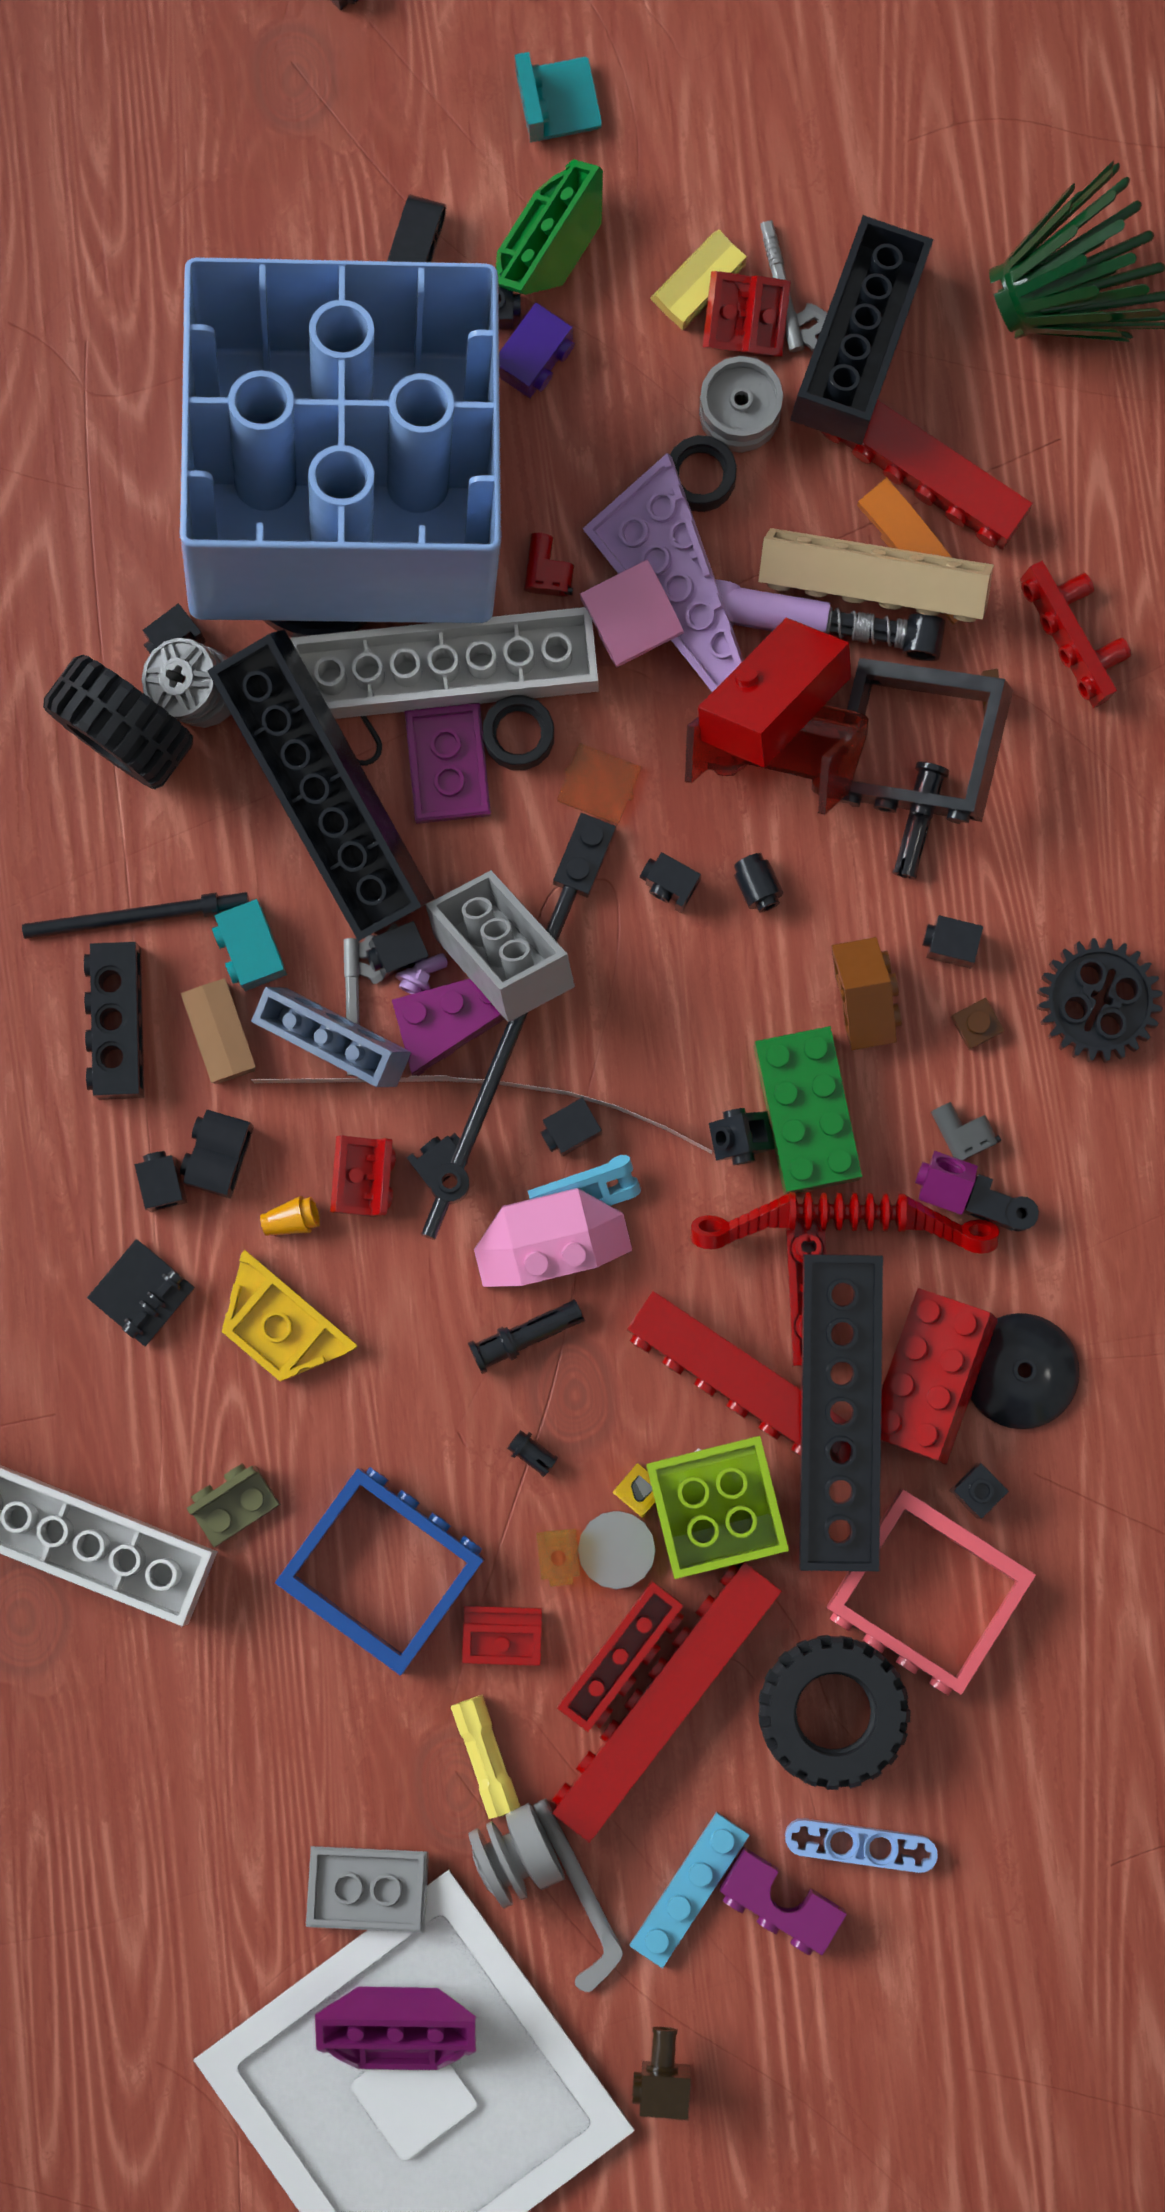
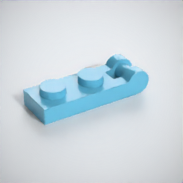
M619 1155L611 1159L607 1164L528 1190L529 1199L579 1188L611 1206L636 1197L640 1194L641 1187L638 1179L632 1176L633 1165L630 1157ZM615 1179L618 1180L615 1186L608 1188L607 1182Z

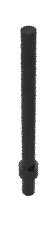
M217 892L201 894L200 899L22 924V933L24 939L196 914H204V917L219 914L220 911L229 910L249 902L247 892L218 896Z

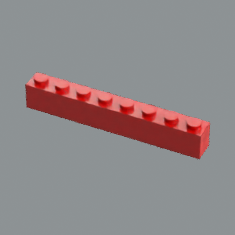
M742 1562L739 1567L734 1564L727 1569L719 1580L724 1587L714 1598L709 1594L695 1612L700 1618L692 1629L686 1625L681 1629L671 1643L676 1649L669 1659L666 1660L661 1656L647 1674L653 1680L644 1691H641L638 1687L623 1706L629 1711L620 1723L615 1719L609 1723L599 1737L604 1743L597 1753L594 1754L589 1750L575 1768L580 1772V1775L574 1783L569 1785L565 1781L551 1801L556 1804L552 1814L588 1843L595 1837L782 1592L745 1562Z

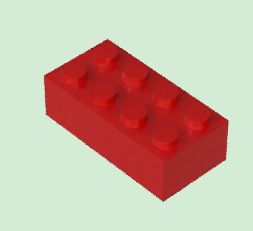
M917 1288L881 1389V1442L947 1465L998 1318L991 1312Z

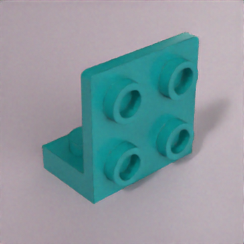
M529 52L514 54L516 77L530 143L597 130L602 127L590 63L587 57L539 66V64H531Z

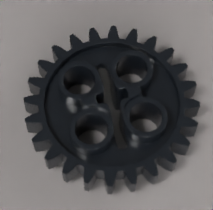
M1092 938L1089 942L1088 950L1084 948L1080 941L1076 942L1074 945L1075 955L1067 949L1062 950L1060 954L1064 963L1053 959L1049 965L1055 974L1044 973L1041 977L1044 982L1049 984V987H1041L1037 990V994L1047 998V1001L1037 1005V1010L1048 1011L1049 1015L1040 1023L1041 1025H1053L1054 1029L1048 1035L1049 1039L1058 1035L1063 1038L1059 1046L1060 1050L1066 1048L1069 1044L1074 1046L1073 1058H1076L1083 1050L1087 1051L1088 1062H1092L1096 1054L1100 1053L1103 1062L1107 1063L1110 1060L1111 1051H1114L1119 1059H1123L1125 1057L1124 1046L1133 1052L1137 1051L1139 1045L1135 1038L1146 1042L1150 1039V1035L1144 1028H1156L1159 1024L1150 1017L1151 1014H1158L1163 1009V1007L1153 1004V1000L1161 997L1163 992L1151 989V986L1159 980V977H1147L1145 974L1152 965L1150 962L1141 966L1136 963L1141 952L1137 951L1130 957L1125 955L1127 950L1126 943H1123L1116 951L1113 950L1112 939L1109 938L1103 945V948H1099L1096 938ZM1087 966L1094 968L1099 975L1098 983L1091 985L1084 982L1080 975L1081 968ZM1114 970L1115 976L1103 998V1001L1107 1004H1104L1098 1010L1091 1030L1085 1031L1086 1021L1096 1004V1000L1092 997H1095L1102 990L1108 971ZM1125 982L1131 985L1134 991L1133 999H1121L1116 993V984ZM1068 1001H1076L1081 1004L1084 1011L1081 1019H1073L1067 1015L1065 1005ZM1109 1016L1117 1021L1119 1026L1117 1034L1110 1035L1102 1030L1100 1025L1102 1017Z

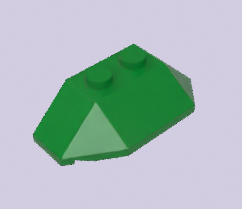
M573 159L565 166V170L551 177L534 192L496 253L499 287L526 295L563 286L602 224L603 170L600 166Z

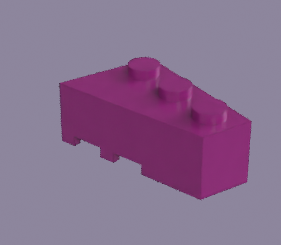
M471 979L392 999L404 1048L411 1052L408 1062L413 1076L421 1075L425 1070L443 1058H447L455 1050L505 1019Z

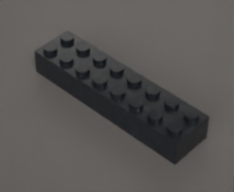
M283 629L266 635L207 670L357 940L364 939L435 899L286 630Z

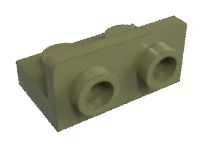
M242 1463L224 1475L226 1483L215 1490L211 1485H208L191 1497L194 1503L186 1509L190 1515H194L213 1547H217L281 1505L256 1466H250L246 1469Z

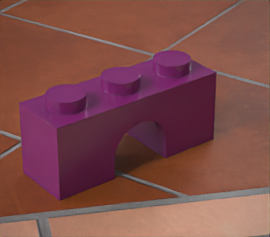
M743 1847L719 1887L720 1892L726 1895L723 1902L740 1913H743L746 1908L759 1916L756 1922L774 1934H777L780 1929L792 1936L793 1938L790 1943L810 1956L814 1950L823 1955L847 1915L845 1910L811 1888L799 1905L792 1908H784L777 1905L770 1897V1888L779 1873L778 1868L746 1847Z

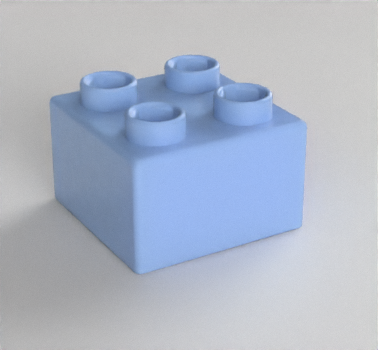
M192 258L188 260L185 265L180 538L188 608L194 618L200 620L485 623L491 619L494 609L501 545L498 272L493 265L486 263Z

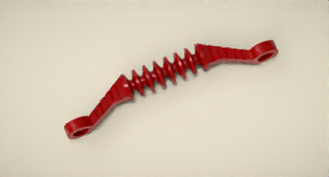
M789 1192L779 1199H775L769 1202V1204H764L759 1209L756 1208L729 1222L721 1217L712 1215L698 1217L692 1221L690 1238L697 1247L712 1250L722 1248L726 1244L758 1231L760 1232L768 1227L795 1230L798 1219L803 1220L805 1230H810L813 1220L818 1219L821 1231H826L829 1219H833L836 1231H841L845 1220H849L852 1231H857L860 1220H864L867 1231H872L875 1221L879 1220L883 1232H888L891 1220H895L898 1232L926 1230L931 1234L953 1242L967 1251L984 1254L990 1253L998 1247L999 1229L995 1224L986 1220H970L963 1225L955 1221L951 1222V1219L942 1216L940 1213L906 1196V1194H898L895 1205H891L889 1195L884 1193L880 1205H876L873 1193H868L864 1205H860L857 1193H852L849 1204L844 1203L842 1193L836 1194L833 1204H829L826 1193H821L818 1204H814L811 1192H806L803 1203L799 1204L796 1193Z

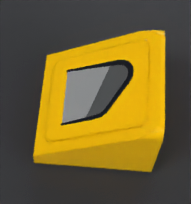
M638 1463L612 1492L641 1518L655 1503L648 1471Z

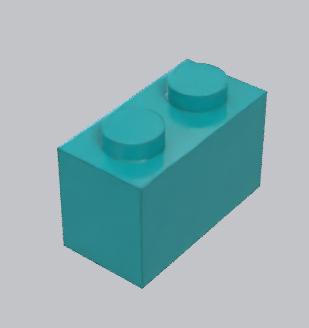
M257 899L214 915L218 926L213 927L212 931L219 948L226 947L231 961L225 963L233 984L240 982L242 988L247 991L288 975L262 906Z

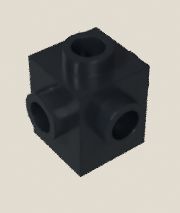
M745 1108L732 1109L722 1112L724 1119L709 1123L716 1161L732 1159L733 1165L747 1164L756 1161L755 1154L775 1149L768 1111L746 1113Z

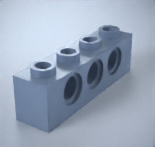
M265 987L251 1020L254 1024L375 1087H397L411 1054L407 1049L288 988Z

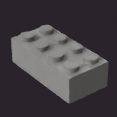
M492 870L426 904L435 939L508 1023L575 987L568 954Z

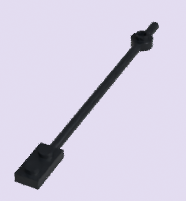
M581 813L553 879V885L563 888L546 928V931L556 942L559 939L576 895L589 897L616 831L615 825ZM528 1012L507 1023L451 1162L437 1167L431 1176L430 1185L435 1201L421 1232V1235L426 1238L436 1239L449 1205L460 1202L468 1193L469 1177L464 1168ZM447 1176H453L456 1178L457 1184L453 1188H446L442 1184L443 1179Z

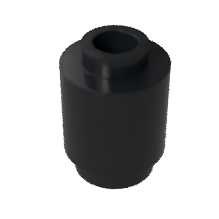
M755 853L735 863L734 868L737 873L734 877L749 909H758L761 913L779 905L778 898L783 895V890L769 860H764L761 853Z

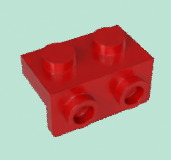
M336 1136L331 1213L370 1217L387 1215V1209L390 1208L393 1199V1191L389 1186L390 1171L393 1170L396 1161V1153L392 1148V1139Z

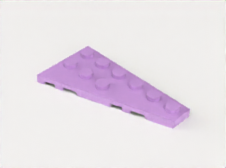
M667 453L582 529L618 574L648 559L684 631V634L671 641L713 692L744 659L672 456Z

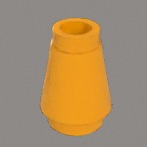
M299 1196L267 1213L261 1214L260 1222L266 1236L311 1233L312 1228L320 1225V1217L314 1199L312 1197L304 1198Z

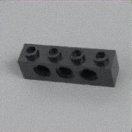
M136 942L90 943V954L84 955V973L86 977H90L91 992H85L84 997L86 1015H91V1029H87L85 1032L86 1051L92 1052V1067H87L86 1069L87 1089L93 1090V1096L99 1100L144 1098L141 947ZM110 975H120L122 982L119 989L115 992H105V979ZM112 1012L121 1013V1025L115 1030H106L104 1021L107 1015ZM112 1050H121L123 1053L122 1063L116 1068H107L105 1064L106 1055Z

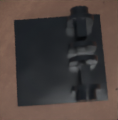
M136 1239L87 1298L120 1325L122 1330L130 1337L135 1338L146 1347L195 1287Z

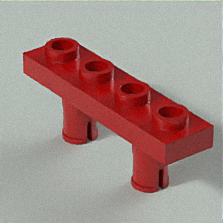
M1042 560L1030 566L1020 578L1022 592L1025 598L1034 604L1040 614V623L1044 631L1048 635H1052L1056 642L1061 661L1066 667H1070L1076 677L1077 687L1081 696L1089 700L1094 709L1106 703L1117 691L1106 670L1131 657L1130 647L1126 640L1121 637L1094 650L1068 606L1094 592V586L1090 577L1086 573H1082L1060 585H1056Z
M798 1219L795 1230H788L786 1228L793 1366H802L803 1254L826 1255L825 1231H821L818 1219L813 1220L810 1230H805L802 1219Z

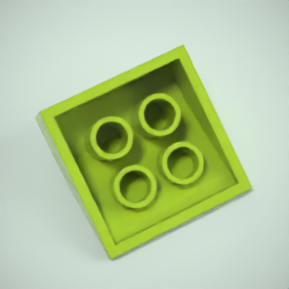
M760 1436L646 1464L674 1579L789 1551Z

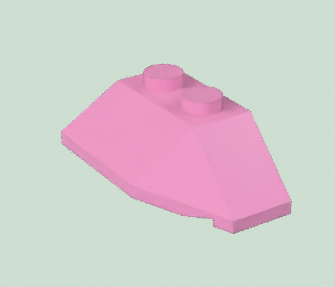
M579 1188L502 1206L474 1248L483 1287L523 1286L597 1268L632 1251L623 1212Z

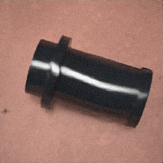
M520 1430L507 1447L512 1452L511 1457L515 1458L518 1456L544 1477L549 1472V1468H552L558 1457L530 1438L532 1436L530 1432L525 1434Z

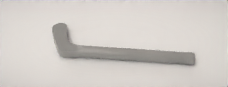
M547 1798L533 1804V1807L604 1950L603 1955L594 1964L576 1976L575 1985L584 1992H590L620 1962L623 1950L557 1818L552 1814V1808Z

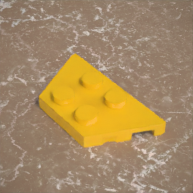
M246 1250L241 1253L237 1277L232 1287L230 1304L221 1332L280 1382L352 1352L358 1347L355 1342Z

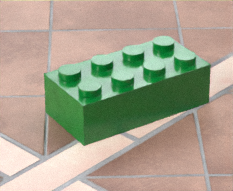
M831 1026L755 1041L753 1048L766 1111H768L784 1195L789 1192L801 1193L859 1181L862 1178Z

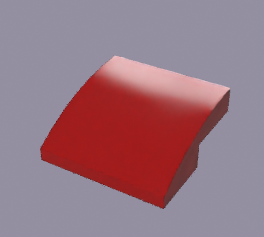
M711 271L702 347L782 357L791 281L758 275L747 276L722 271Z

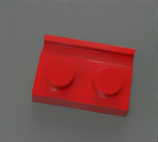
M464 1606L462 1663L540 1666L542 1608Z

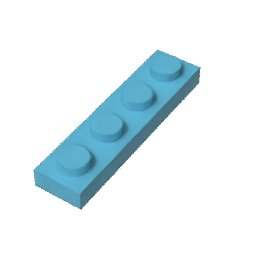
M716 1812L630 1942V1947L663 1968L750 1836L749 1833Z

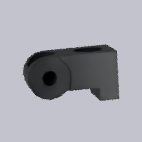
M980 1174L976 1175L974 1186L963 1211L964 1214L992 1222L997 1226L1016 1232L1024 1231L1035 1225L1038 1220L1039 1210L1032 1199L1023 1196L1012 1198L990 1189L993 1179Z

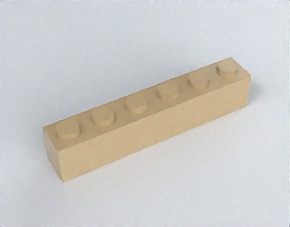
M770 528L764 537L758 582L768 583V587L774 590L785 591L792 587L803 589L806 594L816 597L833 594L842 596L844 601L851 603H862L864 600L879 602L881 607L887 609H900L901 606L916 608V611L923 615L933 616L941 612L952 614L955 619L960 621L973 622L976 619L983 620L986 612L994 565Z

